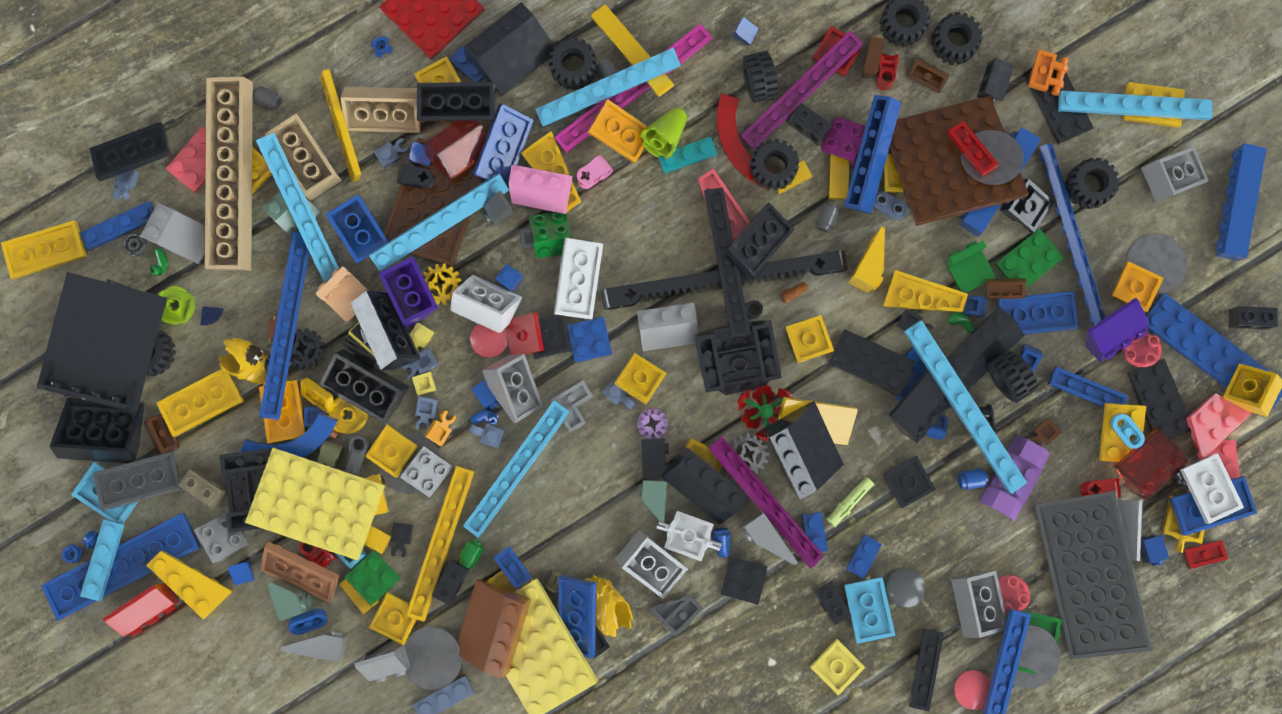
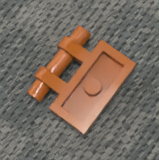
M1039 49L1036 53L1027 87L1046 92L1048 87L1052 86L1051 94L1058 96L1060 89H1063L1064 86L1063 78L1068 71L1067 64L1069 59L1062 57L1059 63L1056 62L1057 54ZM1053 70L1057 72L1056 78L1051 77Z

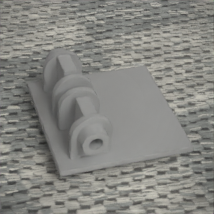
M423 446L401 474L400 478L430 498L452 470L453 466L433 453L428 447Z
M226 513L194 529L212 564L224 560L226 556L249 545L241 531L228 533Z

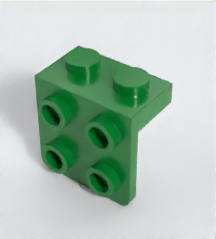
M553 212L530 216L529 223L533 237L535 258L562 255L564 239H572L567 214Z
M975 240L966 245L967 249L961 252L957 249L950 253V257L944 261L961 292L967 293L985 284L986 279L995 278V274L982 250L987 248L984 241L977 243Z

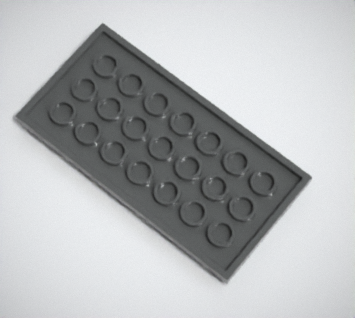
M1116 491L1035 504L1070 660L1152 651V642Z

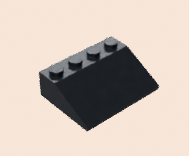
M520 2L464 46V55L488 82H494L496 91L503 96L550 59V52L553 51L554 44L535 16Z
M67 397L49 447L58 459L115 463L135 462L140 447L145 404L140 402L138 411L133 412L79 398Z
M815 401L763 428L782 471L799 500L816 492L844 465Z

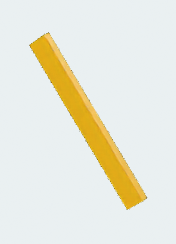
M459 466L455 467L405 616L423 622L426 620L433 599L432 594L437 587L475 473L474 471Z

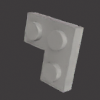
M584 380L550 399L551 402L555 400L570 411L563 421L569 433L586 424L577 408L593 398Z

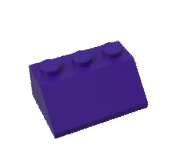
M413 256L378 273L404 326L409 327L422 321L438 309Z
M1134 298L1088 329L1085 347L1099 362L1111 359L1121 348L1123 350L1126 349L1134 339H1140L1147 334L1149 321L1139 300Z

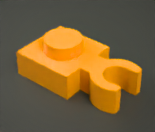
M446 410L441 411L439 422L433 420L424 437L441 447L452 431L448 428V425L452 424L456 419V416L451 415L446 420L448 413Z

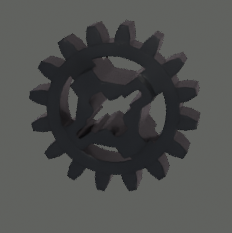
M305 328L304 332L301 329H297V334L294 335V347H292L290 358L292 367L296 368L298 366L300 370L306 367L310 370L311 364L318 366L317 360L323 361L320 355L326 353L321 348L325 346V343L320 342L322 336H316V331L313 330L310 333L308 328ZM306 337L312 338L314 342H308ZM304 346H307V349H305V353L301 352V350L304 349ZM294 356H300L303 362L298 361Z

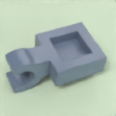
M614 378L602 394L616 406L622 402L628 409L632 410L636 404L626 396L627 392L614 385L616 381Z
M471 424L469 432L482 436L481 443L499 448L505 430L486 424L485 429Z

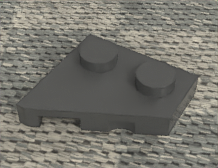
M688 594L652 606L649 610L677 636L704 608Z

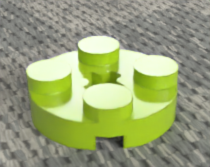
M171 286L164 291L162 290L158 295L167 297L162 321L172 325L187 323L195 310L194 296L186 289L178 286ZM177 300L179 307L173 311L171 303H175Z

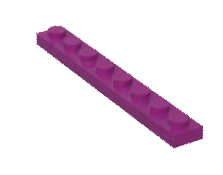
M849 31L741 135V138L755 150L801 103H804L863 46V43Z
M721 436L708 449L765 514L810 569L816 566L823 554L724 437Z

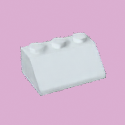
M472 275L452 292L450 311L501 333L510 324L522 297Z

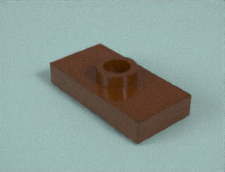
M1026 278L986 279V299L1026 298Z

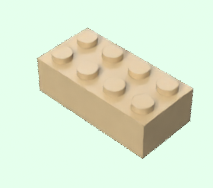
M297 113L265 133V136L275 133L299 186L308 200L312 201L342 181Z

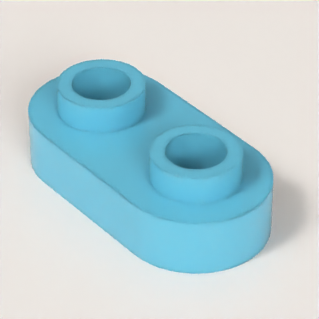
M1118 413L1111 418V428L1126 446L1136 449L1143 445L1145 440L1144 434L1128 415ZM1119 420L1123 421L1121 426L1117 424ZM1134 434V439L1130 441V436Z

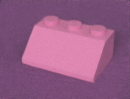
M512 165L509 178L512 204L566 214L573 176Z

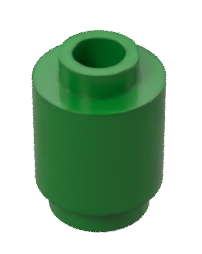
M476 539L467 540L459 555L458 563L469 569L476 566L484 551L483 543Z

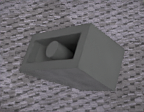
M501 190L483 206L486 211L483 215L488 223L493 222L495 226L514 215L510 204Z

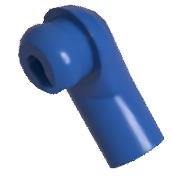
M483 409L469 417L473 425L481 421H485L490 425H495L498 422V415L487 409Z

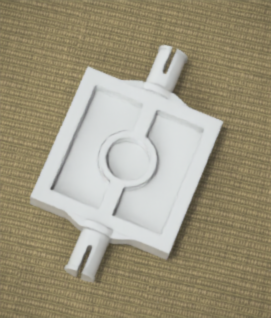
M677 511L670 525L661 521L658 524L665 526V528L657 525V529L667 532V541L664 548L702 561L708 547L720 550L719 547L714 545L721 547L722 543L711 540L714 524Z

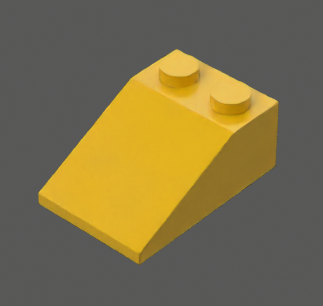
M881 226L874 234L848 281L849 284L866 293H869L871 290L875 291L884 278L881 276L884 271V227Z

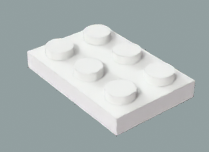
M1218 453L1180 469L1206 524H1210L1244 508Z

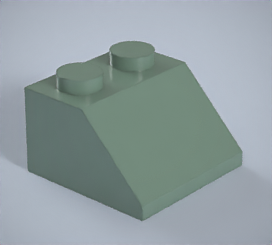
M279 191L262 209L292 237L293 231L299 232ZM306 198L316 219L321 212Z
M643 480V484H639L638 496H642V501L660 521L664 522L667 482Z
M281 580L267 583L279 622L312 610V598L305 591Z

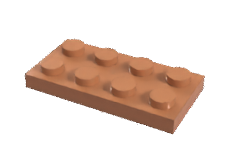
M268 542L264 547L260 571L331 603L337 587L338 574L317 565L315 562L308 561L296 553H291L279 545Z

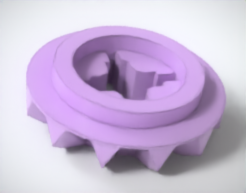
M647 409L638 417L637 427L645 438L657 439L666 432L668 421L662 411ZM649 416H651V418H653L654 421H661L655 425L656 432H654L651 426L644 427V425H647V423H649Z

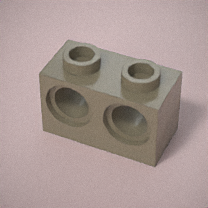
M189 469L178 485L209 507H218L227 494V489L200 471Z

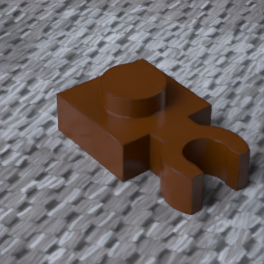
M1046 418L1033 430L1037 435L1027 439L1035 441L1039 446H1041L1043 441L1048 445L1062 431L1049 418Z

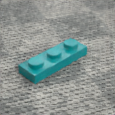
M708 137L677 148L670 158L664 159L665 156L660 155L658 159L665 175L715 157L717 152L712 138Z

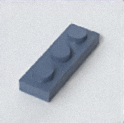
M465 675L414 703L413 706L417 714H438L474 694L475 691Z

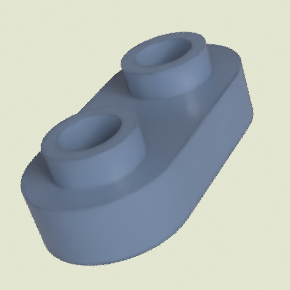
M884 191L877 192L873 205L875 210L893 220H901L907 214V206L903 201ZM878 198H883L884 203H880ZM895 207H900L901 212H896Z

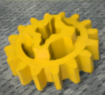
M435 264V269L428 267L430 272H423L426 277L425 281L430 291H437L439 296L432 294L436 304L439 305L440 301H442L444 305H447V300L452 301V292L459 287L458 284L462 280L457 278L459 276L458 272L453 273L454 268L452 266L447 269L446 264H443L442 268ZM443 273L449 274L452 278H445ZM441 280L445 283L442 285V290L437 286ZM451 287H453L452 290H451V292H450L449 294H447V292L449 291V289H450Z

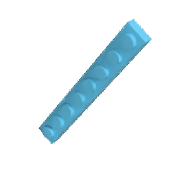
M671 48L535 110L542 126L545 127L681 67L674 48Z
M1060 91L1058 111L1210 120L1212 119V100Z
M275 133L256 140L260 151L323 282H327L332 278V273L339 267Z
M499 173L376 249L369 254V257L378 270L382 271L482 208L500 190L503 194L509 191L507 185Z
M555 400L552 402L463 525L464 528L478 538L483 534L569 415L570 411Z

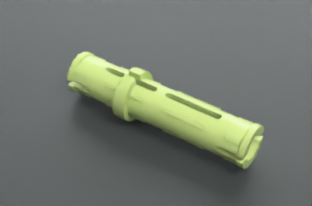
M865 476L841 503L837 504V508L826 520L836 527L846 515L851 513L850 510L874 486V483Z

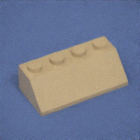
M344 88L341 95V104L348 131L420 133L421 121H417V88Z

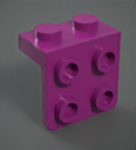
M835 117L821 145L822 152L848 160L850 167L855 168L866 126Z

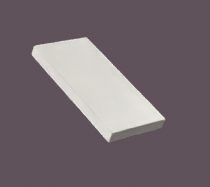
M571 238L564 239L554 314L585 319L593 318L603 249L602 243Z

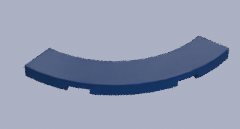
M320 412L313 425L300 437L277 445L246 439L240 452L279 447L282 451L305 457L317 449L329 437L338 420Z

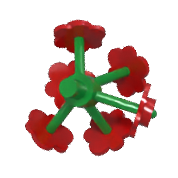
M769 385L758 386L756 391L752 393V398L758 403L756 404L749 400L751 390L748 389L738 397V409L742 410L746 404L755 408L745 409L744 414L741 416V421L746 424L747 428L757 429L760 426L759 422L762 416L765 418V427H767L769 422L772 424L778 421L781 406L775 407L783 402L784 397L793 398L792 394L788 390L779 388L777 394L780 399L774 404L769 405L772 400L771 398L774 397V392ZM763 430L755 434L756 437L761 438L763 441H768Z

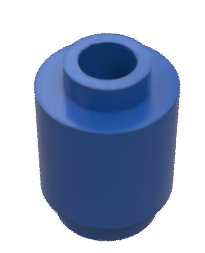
M982 468L966 470L958 474V483L961 489L971 490L985 487L988 482V474Z

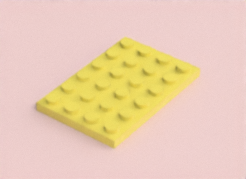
M272 448L245 523L359 560L386 485Z
M537 578L514 592L530 598L531 602L510 672L506 675L528 714H545L598 682L597 677Z

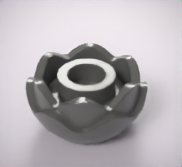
M139 233L129 234L123 241V249L129 256H140L147 249V241L140 237L141 234Z

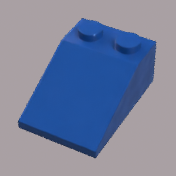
M359 194L325 214L356 263L369 257L370 253L389 242L368 205Z

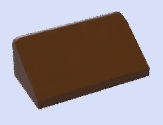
M871 36L869 39L861 76L863 79L875 76L878 73L884 45L883 38Z
M918 57L907 74L910 78L939 94L950 77L946 72Z
M162 414L145 419V428L158 455L180 448L176 437L172 436Z

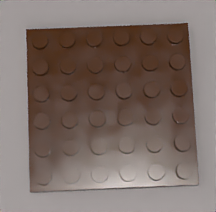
M991 96L977 98L896 121L889 153L916 226L1028 196L1029 193L1021 172L1012 180L998 185L984 184L972 178L962 165L961 151L947 135L948 130L963 121L974 134L985 130L1004 132Z

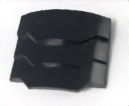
M771 320L749 322L751 336L731 339L729 325L695 335L706 393L718 390L724 395L747 391L748 389L754 390L758 386L763 387L767 385L770 380L782 378Z
M272 448L219 455L221 475L225 474L230 512L226 513L228 533L260 529V527L245 523Z

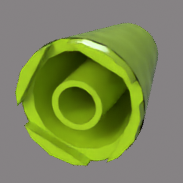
M672 108L642 131L640 135L644 140L642 144L649 153L658 158L660 155L665 156L664 159L670 158L674 154L687 121L685 111L681 108Z

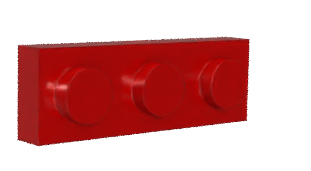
M964 121L948 130L947 135L981 177L998 167L999 163Z

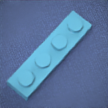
M103 519L80 594L81 597L102 601L125 524Z

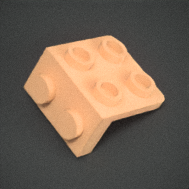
M342 267L332 273V278L328 282H323L318 287L319 291L316 295L325 301L344 321L349 322L355 317L350 303L369 290L346 268Z

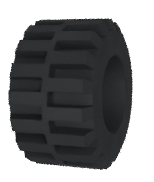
M891 0L888 2L879 22L881 24L880 31H884L883 37H888L889 43L895 42V46L902 44V47H907L908 43L911 46L916 41L918 42L930 23L929 19L931 16L930 13H927L929 10L928 5L924 6L925 1ZM901 13L909 15L914 21V26H901L896 21L895 15Z
M956 12L954 15L950 13L938 23L931 37L933 38L931 45H934L932 48L933 53L937 52L936 57L938 59L940 57L943 58L942 62L946 63L949 61V65H954L955 62L957 65L962 64L963 61L967 62L979 49L983 40V36H981L983 31L982 28H978L980 23L973 21L975 19L973 16L969 18L967 13L960 15V12ZM948 33H960L964 37L966 45H954L950 42Z
M568 37L565 42L560 40L558 42L559 46L555 44L553 51L550 52L549 65L553 79L557 80L560 86L563 84L566 89H569V86L572 87V90H576L577 86H580V89L584 88L585 83L587 85L591 83L590 79H594L595 72L597 71L594 49L592 50L589 43L586 45L585 40L581 39V41H578L577 37H574V40H570V37ZM571 56L579 57L584 61L583 66L576 71H568L563 68L562 64L565 59Z
M762 51L744 56L742 68L750 99L756 103L776 98L779 91L778 78L769 52Z
M769 139L765 144L762 142L755 149L750 162V174L754 176L753 180L755 183L759 182V187L765 186L766 190L770 191V188H773L774 191H778L779 188L784 189L786 185L792 183L799 169V158H797V151L792 150L793 146L791 144L789 146L786 145L787 141L783 140L781 143L779 139H775L774 142ZM772 156L778 157L784 162L785 170L779 174L770 173L764 167V160Z
M1093 157L1085 159L1068 173L1067 177L1069 178L1065 181V184L1068 185L1066 189L1070 193L1069 199L1073 198L1075 205L1079 203L1081 208L1086 206L1087 209L1098 208L1116 195L1115 192L1119 190L1117 184L1120 183V178L1116 176L1119 173L1113 170L1115 166L1113 164L1109 165L1108 160L1101 161L1102 158L1099 157L1095 160ZM1085 175H1092L1097 178L1100 183L1099 192H1093L1087 188L1084 180Z
M160 330L158 331L155 343V354L151 358L147 376H157V373L163 374L165 372L164 369L171 367L169 363H173L175 360L172 358V355H176V351L172 350L175 344L170 342L172 340L170 336Z
M1008 350L988 363L989 373L993 382L1001 393L1012 402L1018 403L1038 389V383L1032 369L1014 351Z

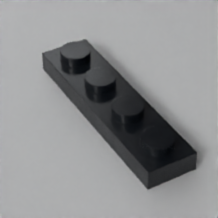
M923 628L909 707L930 711L944 637L943 632Z

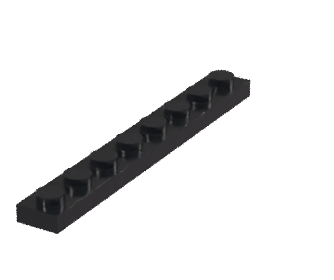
M722 187L704 190L731 339L751 336L739 268L724 252L733 242L724 189Z

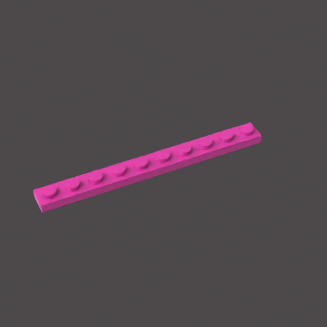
M700 23L667 50L674 48L679 62L682 64L712 40V36ZM644 82L606 100H610L624 109L649 90L650 86ZM606 100L596 104L554 137L566 154L590 136L587 132Z

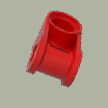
M881 54L879 69L876 74V86L880 90H888L894 83L899 58L898 54ZM882 77H887L890 81L886 82Z
M1119 478L1087 481L1080 487L1082 496L1116 491L1117 498H1121Z
M300 542L299 544L300 552L307 559L325 569L332 560L337 559L334 552L314 546L313 551H309L306 548V543Z

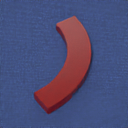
M721 93L717 110V131L723 151L735 169L744 175L746 179L759 185V182H754V176L750 174L752 156L744 148L736 127V110L739 99ZM765 167V169H766L767 171H769L770 173H772L773 170H771V169Z

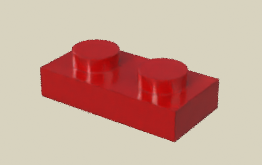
M1223 540L1183 549L1188 569L1228 559Z

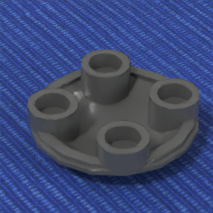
M902 568L892 572L887 581V594L894 604L901 607H912L917 605L924 596L925 583L916 571Z

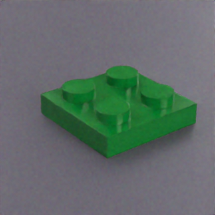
M375 550L344 577L370 606L401 579Z

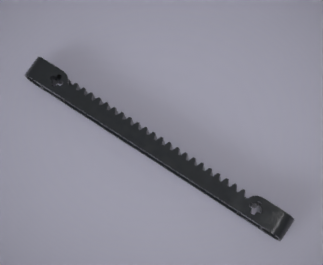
M840 250L767 262L752 279L740 268L739 274L741 283L745 286L747 280L752 285L754 279H756L757 283H760L762 278L765 282H768L769 277L775 281L777 276L782 280L784 275L790 278L792 273L795 277H798L799 273L805 276L807 271L815 276L844 272L848 270L845 251ZM817 261L819 264H822V267L820 269L818 266H815V263ZM719 270L607 288L601 290L604 310L634 306L643 297L647 302L649 296L656 300V295L663 299L664 294L670 298L671 293L678 297L679 291L684 296L686 290L693 294L694 289L700 293L701 288L708 292L710 286L713 291H715L717 285L720 289L722 287ZM628 292H632L635 295L632 300L626 297Z

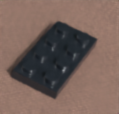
M1053 70L1051 77L1056 78L1057 72ZM1065 73L1063 78L1064 86L1060 91H1075L1067 73ZM1030 75L1025 78L1027 84L1029 82ZM1049 86L1046 92L1030 88L1058 145L1094 128L1087 113L1058 111V96L1051 94L1052 86Z
M161 122L90 148L95 175L99 182L171 156L165 127Z
M768 202L724 252L752 279L794 231V228Z
M844 329L828 365L899 397L915 361Z
M1165 358L1158 360L1154 365L1139 367L1126 372L1139 404L1146 406L1145 419L1156 444L1191 432L1186 419L1188 413Z

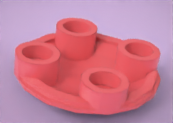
M477 324L471 332V346L477 354L484 358L496 357L508 346L507 331L504 329L501 333H498L481 324Z
M1147 333L1140 339H1134L1126 349H1122V354L1131 365L1137 367L1154 365L1162 354L1160 339L1156 335Z
M1014 575L999 577L998 581L1005 613L1009 614L1010 608L1019 611L1024 610L1030 602L1028 585L1023 579Z
M963 671L955 682L954 697L960 705L967 709H982L986 703L991 681L987 675L980 671Z

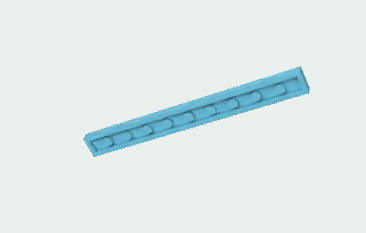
M922 320L904 330L903 332L1008 493L1012 494L1027 484Z

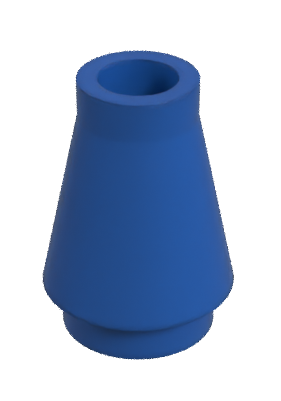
M728 528L713 529V541L722 543L721 547L715 545L720 548L719 551L717 550L718 557L730 556L731 533Z

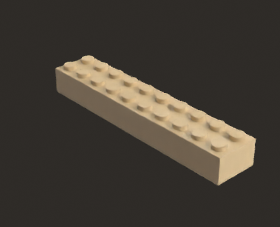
M245 77L206 78L205 269L211 271H251L253 82Z

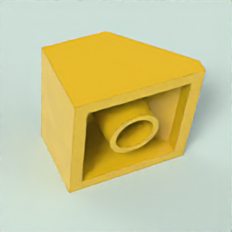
M1239 363L1223 398L1248 412L1268 417L1282 388V379L1277 373Z

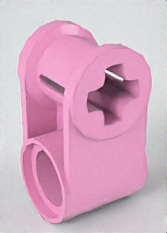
M599 155L578 171V185L583 189H589L599 181L607 178L613 172V169L605 158ZM583 176H585L586 178L589 177V180H586V179H583V180H582V177H583Z

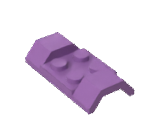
M1015 435L1007 452L1027 484L1010 494L996 473H994L979 501L1002 513L1012 521H1015L1019 511L1027 501L1050 456V453L1045 448L1018 435Z

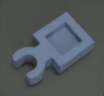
M403 138L398 139L394 146L389 142L374 151L384 169L399 161L398 155L400 153L406 154L410 151L408 146L404 149L400 148L401 144L405 143Z
M136 169L116 176L113 184L115 189L112 192L116 200H119L120 195L125 200L129 198L130 193L128 191L135 188L139 177Z
M426 348L419 353L420 360L402 367L403 370L412 369L411 374L407 378L412 379V377L417 376L418 372L420 374L427 373L439 365L430 348Z
M418 396L415 415L421 416V418L416 423V429L419 430L421 423H425L427 425L426 431L431 425L429 419H435L438 399Z

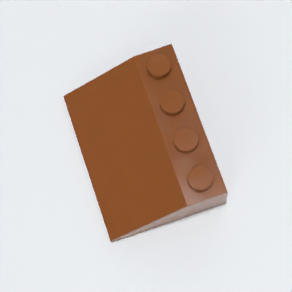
M476 579L458 639L460 647L459 656L487 674L500 679L506 676L511 669L531 599Z

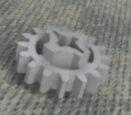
M749 433L746 434V438L739 435V441L733 439L732 441L735 445L731 447L736 451L740 445L741 452L739 456L757 474V468L763 470L764 466L762 463H768L765 456L770 455V453L764 450L768 445L763 446V440H756V435L753 438H750ZM747 441L755 443L758 447L749 446ZM746 449L753 452L751 460L743 455L746 453ZM761 453L760 461L756 464L757 454Z

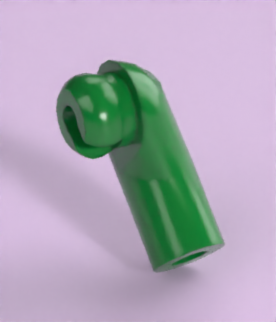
M163 248L154 250L157 262L150 267V273L153 276L163 275L168 266V260Z
M954 312L948 317V322L951 325L956 323L962 324L967 333L976 329L966 314Z

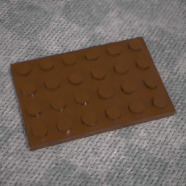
M417 137L416 143L433 148L430 166L413 164L410 161L408 164L428 169L435 176L436 183L430 189L400 186L384 231L387 240L391 241L482 184L484 179L473 175L479 157ZM471 215L410 252V254L454 267Z

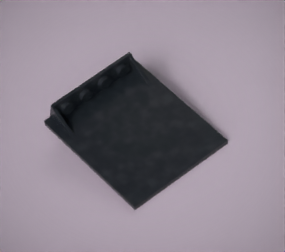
M67 272L37 388L62 394L64 397L71 396L133 412L138 411L167 297Z

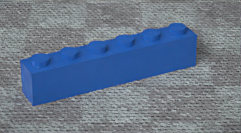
M874 95L844 207L868 214L872 212L901 107V102L892 97Z
M1022 127L1017 132L1014 131L1011 137L1019 143L1023 151V169L1041 141V138ZM1001 204L961 214L959 218L962 220L959 226L977 237L980 236Z
M1244 143L1233 151L1232 159L1234 161L1229 171L1230 182L1225 192L1227 199L1222 208V213L1224 214L1223 221L1219 225L1220 237L1215 247L1217 257L1240 261L1248 256L1267 148Z

